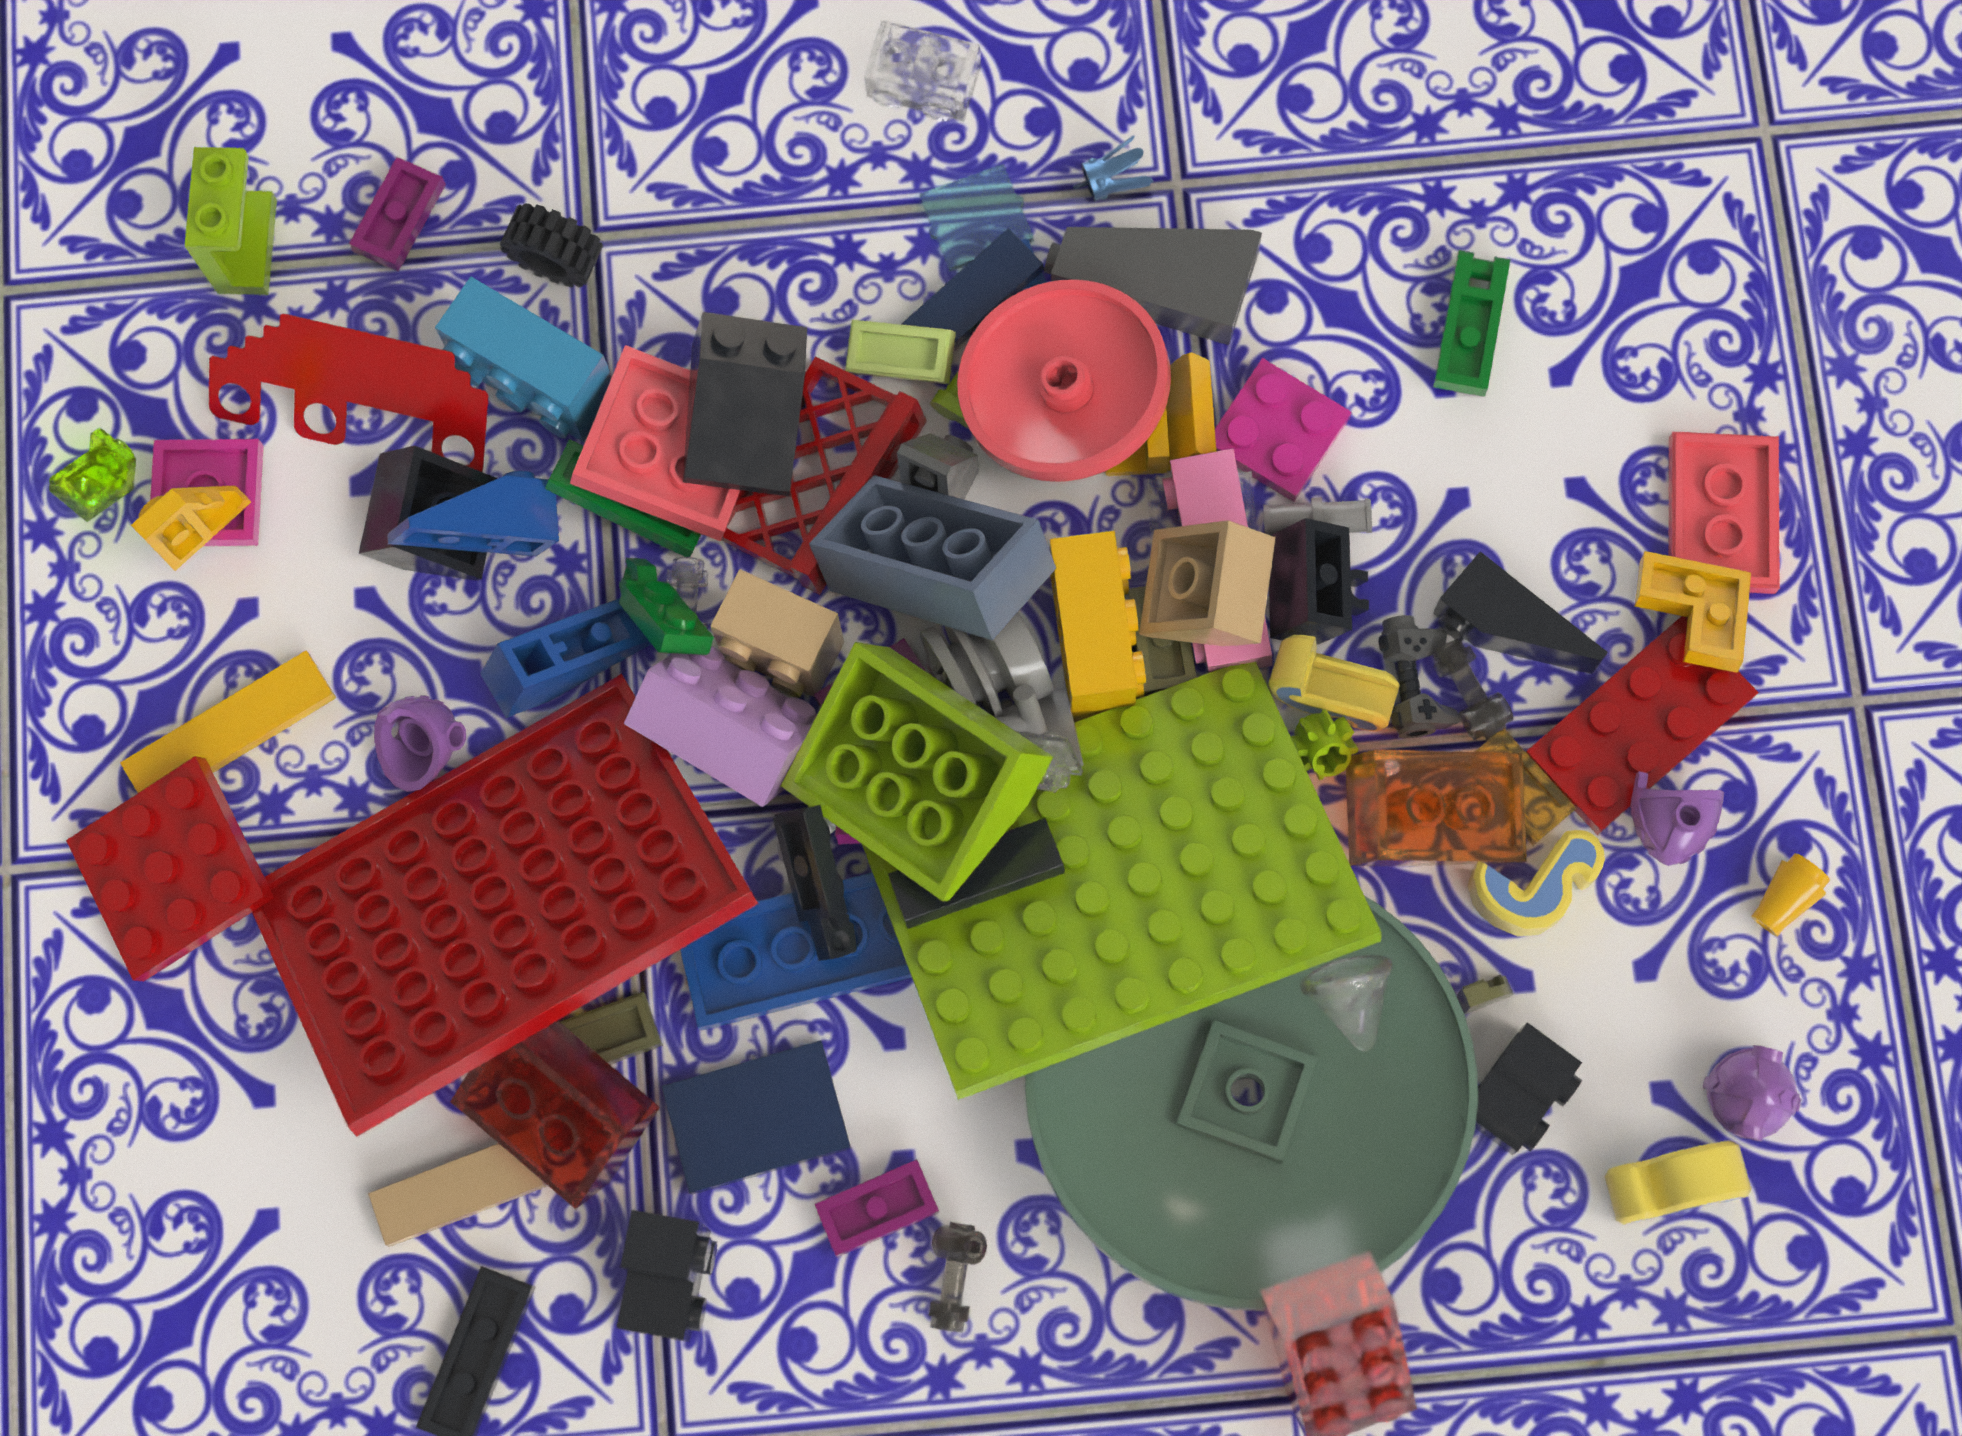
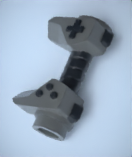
M1410 615L1395 616L1382 622L1383 631L1378 642L1384 659L1394 662L1397 681L1400 684L1401 703L1393 707V713L1391 714L1392 725L1398 730L1399 738L1423 737L1436 732V729H1446L1459 723L1462 718L1454 708L1438 703L1426 693L1421 694L1419 676L1416 669V661L1437 654L1445 649L1447 633L1443 629H1418V626L1415 625L1414 617Z

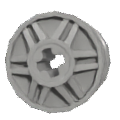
M1019 612L1016 613L993 640L973 634L967 635L966 632L945 626L951 643L946 646L934 627L931 626L920 632L929 674L975 705L981 702L986 712L995 718L1003 716L997 694L1003 690H1006L1014 702L1013 692L1021 685H1031L1035 690L1038 700L1053 693V684L1047 667Z

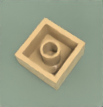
M739 569L710 626L718 648L723 656H725L726 661L742 670L753 672L756 670L773 678L771 684L775 688L796 698H800L803 692L814 697V694L822 689L844 644L838 613Z

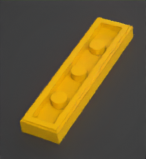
M305 650L120 762L137 793L194 756L206 758L214 773L336 699V696L312 656Z

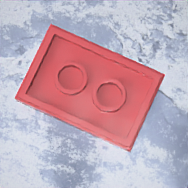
M1692 432L1671 433L1669 436L1668 556L1751 572L1749 593H1777L1780 589L1778 436Z

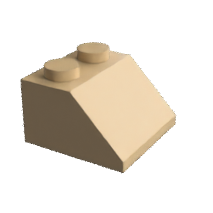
M1229 520L1154 530L1139 634L1152 638L1223 647L1261 644L1275 537Z

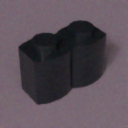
M1526 1022L1478 1086L1475 1128L1511 1155L1517 1153L1522 1146L1531 1152L1550 1126L1549 1123L1542 1119L1554 1101L1563 1107L1581 1084L1582 1079L1576 1076L1575 1073L1582 1062Z

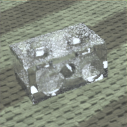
M881 20L864 72L866 95L869 98H873L879 105L887 108L898 109L901 106L920 110L927 117L934 120L949 121L952 118L964 122L981 69L980 44Z

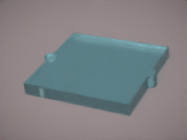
M1004 164L919 194L931 225L929 236L931 239L937 240L949 272L969 264L1008 228L1020 240L1028 238L1030 243L1034 242L1033 234L1022 210L1024 199L1016 195Z

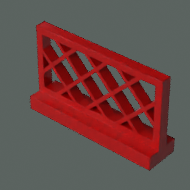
M815 356L805 372L801 402L802 410H800L799 423L811 421L815 441L796 446L794 459L819 452L824 473L796 482L792 473L789 496L792 497L797 517L768 525L763 504L787 496L752 492L753 495L747 496L750 491L740 490L727 527L736 512L756 506L761 528L738 534L726 527L721 541L798 579L803 587L820 595L826 586V581L809 543L874 475L892 479L899 468L897 452L901 444L917 438L927 419L918 399L901 391L895 395ZM822 376L839 383L842 394L841 398L814 406L811 393ZM847 388L857 393L849 395ZM873 400L886 406L878 421L857 427L853 406ZM806 402L807 408L802 409L803 405ZM846 409L851 429L822 438L817 418ZM867 437L866 441L862 445L861 439ZM854 441L857 455L851 465L831 471L826 450ZM840 481L835 489L834 482ZM827 485L830 499L825 507L804 514L798 493ZM813 524L812 528L808 533L807 526ZM800 528L803 542L792 560L776 553L771 537ZM764 539L766 547L756 543V541Z

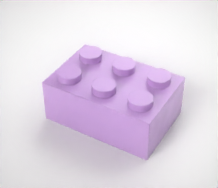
M711 646L708 655L673 653L648 669L624 724L764 807L785 790L781 787V784L817 714L815 709L806 701L785 696L770 687L765 677L756 672L738 668L726 661L723 654Z

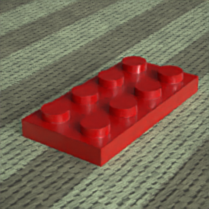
M1681 616L1523 755L1597 836L1630 807L1636 773L1640 771L1648 774L1646 789H1651L1759 693L1739 671L1737 673L1683 662L1687 617Z

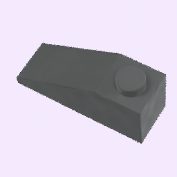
M928 433L902 443L897 452L901 483L960 499H965L979 472L978 455L973 453L972 446L952 435H946L943 439Z

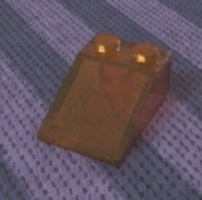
M1374 749L1351 756V761L1346 768L1350 866L1402 867L1476 864L1478 861L1485 864L1527 862L1522 753Z

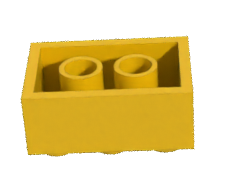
M1115 531L1050 539V553L1056 566V570L1050 575L1065 686L1074 722L1113 708L1135 705L1136 698L1144 697L1143 684H1146V673L1142 651L1132 652L1131 647L1137 645L1138 617L1135 599L1125 600L1124 595H1128L1129 592L1128 579H1131L1127 547L1117 548Z

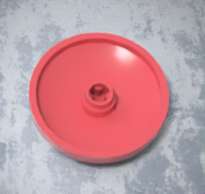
M1051 281L1035 285L1011 296L992 310L978 325L970 337L961 358L957 380L958 399L964 420L975 441L1000 466L1013 473L1035 480L1050 482L1072 481L1091 477L1109 470L1130 457L1144 444L1157 427L1167 405L1171 384V370L1168 353L1161 333L1152 317L1137 301L1113 287L1093 281Z

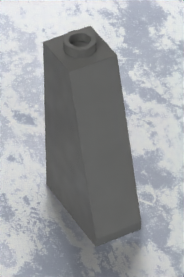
M1066 227L1061 244L1054 242L1051 244L1044 273L1051 274V281L1086 280L1113 287L1137 301L1157 325L1230 345L1259 254L1262 232L1245 229Z

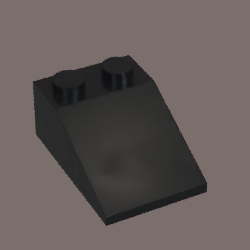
M702 312L692 343L683 482L789 496L805 379L807 327Z

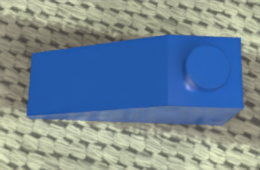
M529 471L509 472L501 478L408 517L387 534L388 544L537 557L559 541L556 494L545 489L549 479L535 478V474Z
M620 598L497 643L480 674L506 718L552 701L651 645L650 641L619 604Z

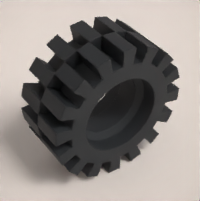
M524 203L523 206L519 204L516 207L500 242V249L502 252L507 253L506 257L511 261L520 262L518 266L524 270L531 269L534 271V275L540 278L545 276L549 278L550 282L559 284L561 281L567 287L575 285L579 288L586 285L603 248V243H600V238L597 235L590 234L592 230L588 227L578 226L577 220L571 217L566 219L561 216V212L554 209L549 212L544 206L536 204L533 207L530 203Z

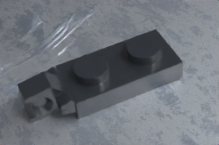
M821 805L775 814L773 822L799 922L807 921L810 926L818 961L836 959L856 952L854 924L849 921V914H847L848 911L844 900V884L837 872L830 845V829L824 820Z

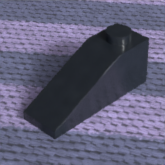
M1482 552L1475 556L1439 598L1433 612L1439 618V626L1457 641L1466 639L1475 647L1593 674L1608 653Z

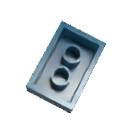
M470 277L435 326L444 344L442 350L453 352L455 355L454 367L457 370L466 371L470 374V384L478 387L481 382H484L497 390L496 397L511 409L522 412L524 408H527L541 417L539 419L541 425L558 437L566 438L569 433L584 442L612 378L604 355L475 278Z

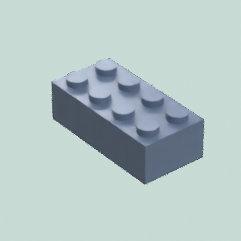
M875 475L809 543L829 591L989 640H993L1056 570L1038 519Z

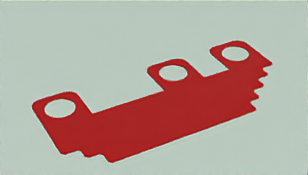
M282 313L278 327L270 325L263 327V337L259 338L248 335L245 337L244 348L229 346L226 358L213 355L209 357V409L214 416L220 419L246 425L256 424L260 420L261 382L295 390L294 429L303 438L332 445L343 443L346 437L347 402L432 421L431 452L445 457L442 452L443 441L449 436H461L467 439L474 449L473 460L465 466L481 472L484 468L489 394L485 390L473 388L470 385V374L466 371L457 370L454 367L455 355L453 352ZM233 383L247 391L250 396L251 405L245 413L235 414L222 406L219 400V391L223 385ZM319 403L330 408L336 418L334 430L326 434L313 431L304 419V411L307 406Z

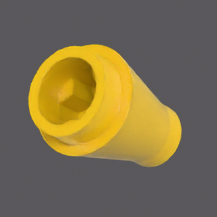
M1794 853L1788 862L1781 860L1758 908L1751 915V918L1766 931L1778 937L1785 927L1826 895L1824 888L1829 883L1830 878L1811 861L1800 854Z

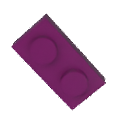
M396 157L349 242L352 251L399 272L446 186L443 177Z
M917 1159L814 1204L836 1257H840L940 1213Z

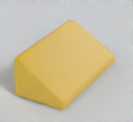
M1193 352L1182 355L1170 364L1171 384L1166 405L1169 441L1168 471L1170 472V460L1216 452L1210 360Z

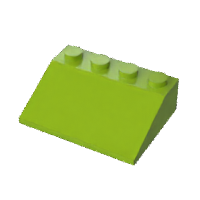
M855 642L790 766L781 787L809 807L821 805L823 817L940 900L949 901L1028 806L1053 756L890 647Z

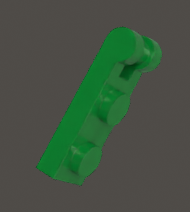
M1458 250L1433 384L1434 388L1485 397L1489 386L1510 259L1494 256L1493 261L1474 258V252ZM1470 278L1487 281L1488 289L1469 286Z

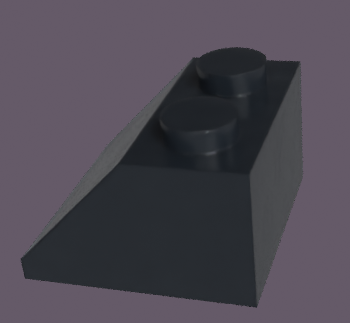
M415 445L380 453L358 554L402 570L475 581L482 580L487 552L388 544L387 534L408 517L498 478Z

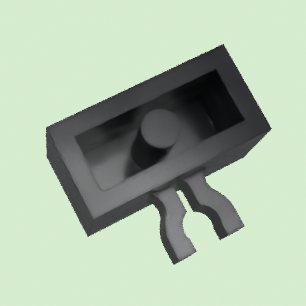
M1304 518L1270 535L1275 537L1269 581L1270 638L1284 640L1292 635H1307L1316 637V644L1319 645L1351 631L1352 615L1357 616L1368 611L1369 600L1358 599L1351 591V586L1357 587L1368 582V571L1350 569L1349 527Z

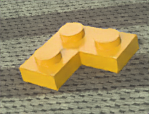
M1644 551L1639 563L1634 607L1688 617L1683 662L1738 673L1744 659L1751 572Z

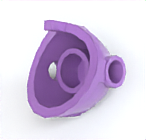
M420 695V697L407 696L398 701L390 702L378 712L374 726L377 758L385 776L395 787L407 792L422 789L437 777L438 773L450 760L452 752L460 750L465 744L466 729L461 722L455 720L452 711L443 704L444 702L436 699L432 700L426 695ZM397 722L398 732L397 735L393 737L391 734L392 727Z
M1639 771L1635 776L1630 804L1637 836L1647 849L1648 854L1660 863L1671 866L1688 862L1696 853H1701L1705 849L1709 839H1712L1717 832L1724 792L1721 790L1646 789L1648 774Z
M1753 1045V1048H1746L1728 1054L1714 1067L1710 1075L1704 1078L1703 1088L1706 1089L1707 1100L1714 1117L1733 1135L1762 1142L1764 1137L1775 1134L1789 1121L1791 1116L1795 1115L1796 1111H1799L1801 1106L1800 1094L1797 1093V1086L1792 1073L1782 1062L1784 1054L1782 1051Z

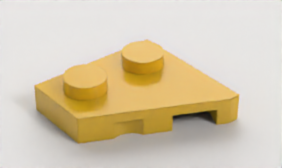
M236 485L171 488L164 496H157L147 502L141 509L139 518L131 526L176 571L245 509L251 501Z

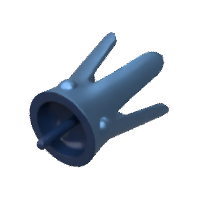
M1135 135L1128 138L1102 158H1091L1088 162L1081 163L1085 181L1073 185V189L1077 190L1087 186L1094 202L1099 199H1106L1113 192L1150 186L1153 180L1149 176L1111 180L1115 175L1136 165L1142 158L1143 149L1134 148L1110 158L1132 142Z

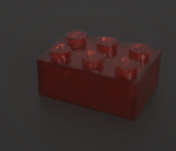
M559 1021L552 1023L468 1072L450 1101L574 1209L580 1207L610 1183L660 1108V1106Z
M1370 1251L1260 1290L1286 1395L1304 1436H1347L1350 1433L1380 1422L1396 1420L1403 1414L1417 1409L1395 1302Z

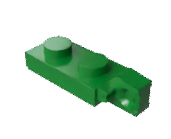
M626 558L623 579L619 582L621 591L619 604L654 648L660 653L708 655L714 636L699 620L697 614L678 595L676 589L666 581H657L656 566L648 560Z

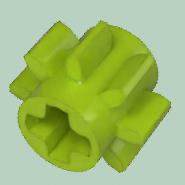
M1322 710L1321 713L1310 714L1299 719L1294 735L1291 736L1306 771L1312 768L1319 780L1344 772L1351 761V754L1358 753L1359 750L1351 738L1355 732L1347 719L1343 716L1333 721L1327 710Z

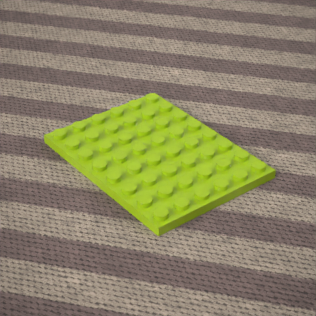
M1256 662L1221 668L1137 699L1136 704L1133 706L1113 708L1074 723L1084 766L1044 775L1028 806L1007 830L1009 831L1046 818L1064 864V874L907 929L888 873L898 869L862 844L958 1100L1381 941V930Z

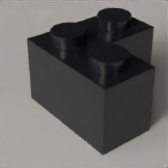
M631 1210L620 1265L621 1268L628 1272L616 1328L623 1331L690 1342L692 1330L701 1331L707 1304V1298L699 1297L702 1275L712 1274L717 1254V1241H712L710 1229L698 1221Z

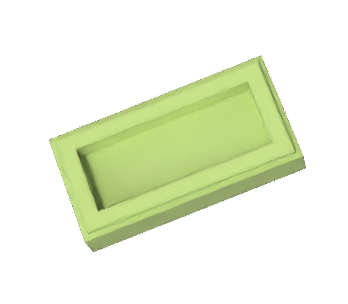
M851 320L845 371L858 375L949 384L956 332L949 329Z

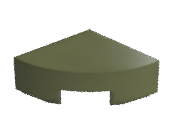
M1497 975L1491 980L1484 981L1482 979L1464 986L1457 993V999L1466 1015L1513 996L1514 993L1506 976Z

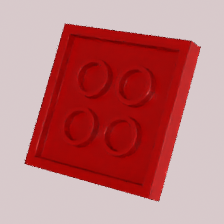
M194 756L66 840L133 981H146L274 899L268 883L206 758Z

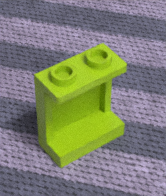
M194 147L185 248L217 294L269 295L277 206L276 196L273 191L246 190L249 155L244 148Z

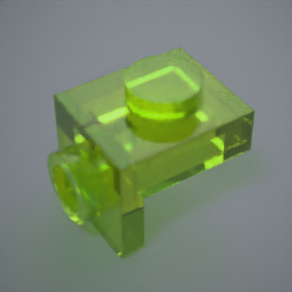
M98 427L90 433L89 451L49 478V491L88 522L134 490L136 457L124 441L114 439L102 428Z

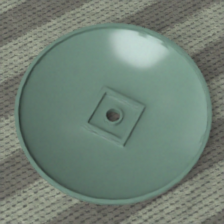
M1365 896L1381 930V941L1025 1075L1028 1123L1034 1148L1045 1177L1060 1204L1076 1226L1101 1252L1121 1268L1145 1283L1173 1296L1207 1306L1254 1311L1296 1308L1321 1302L1348 1292L1378 1276L1402 1258L1424 1236L1441 1214L1459 1182L1469 1156L1475 1132L1478 1107V1072L1473 1041L1465 1014L1454 989L1437 961L1421 941L1400 920L1375 901ZM1242 1078L1253 1079L1261 1086L1263 1098L1254 1106H1243L1233 1098L1231 1092L1232 1085Z

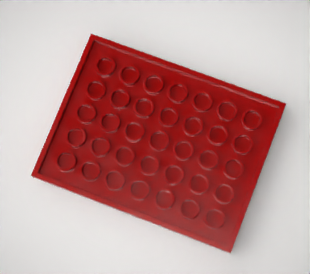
M622 674L428 783L422 789L414 791L265 876L274 899L253 911L252 914L345 1123L356 1137L758 904L668 750L624 724L636 697Z

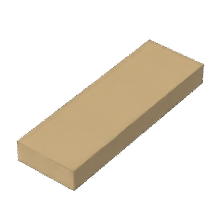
M527 1133L375 1190L368 1193L385 1246L392 1247L547 1186L530 1137Z

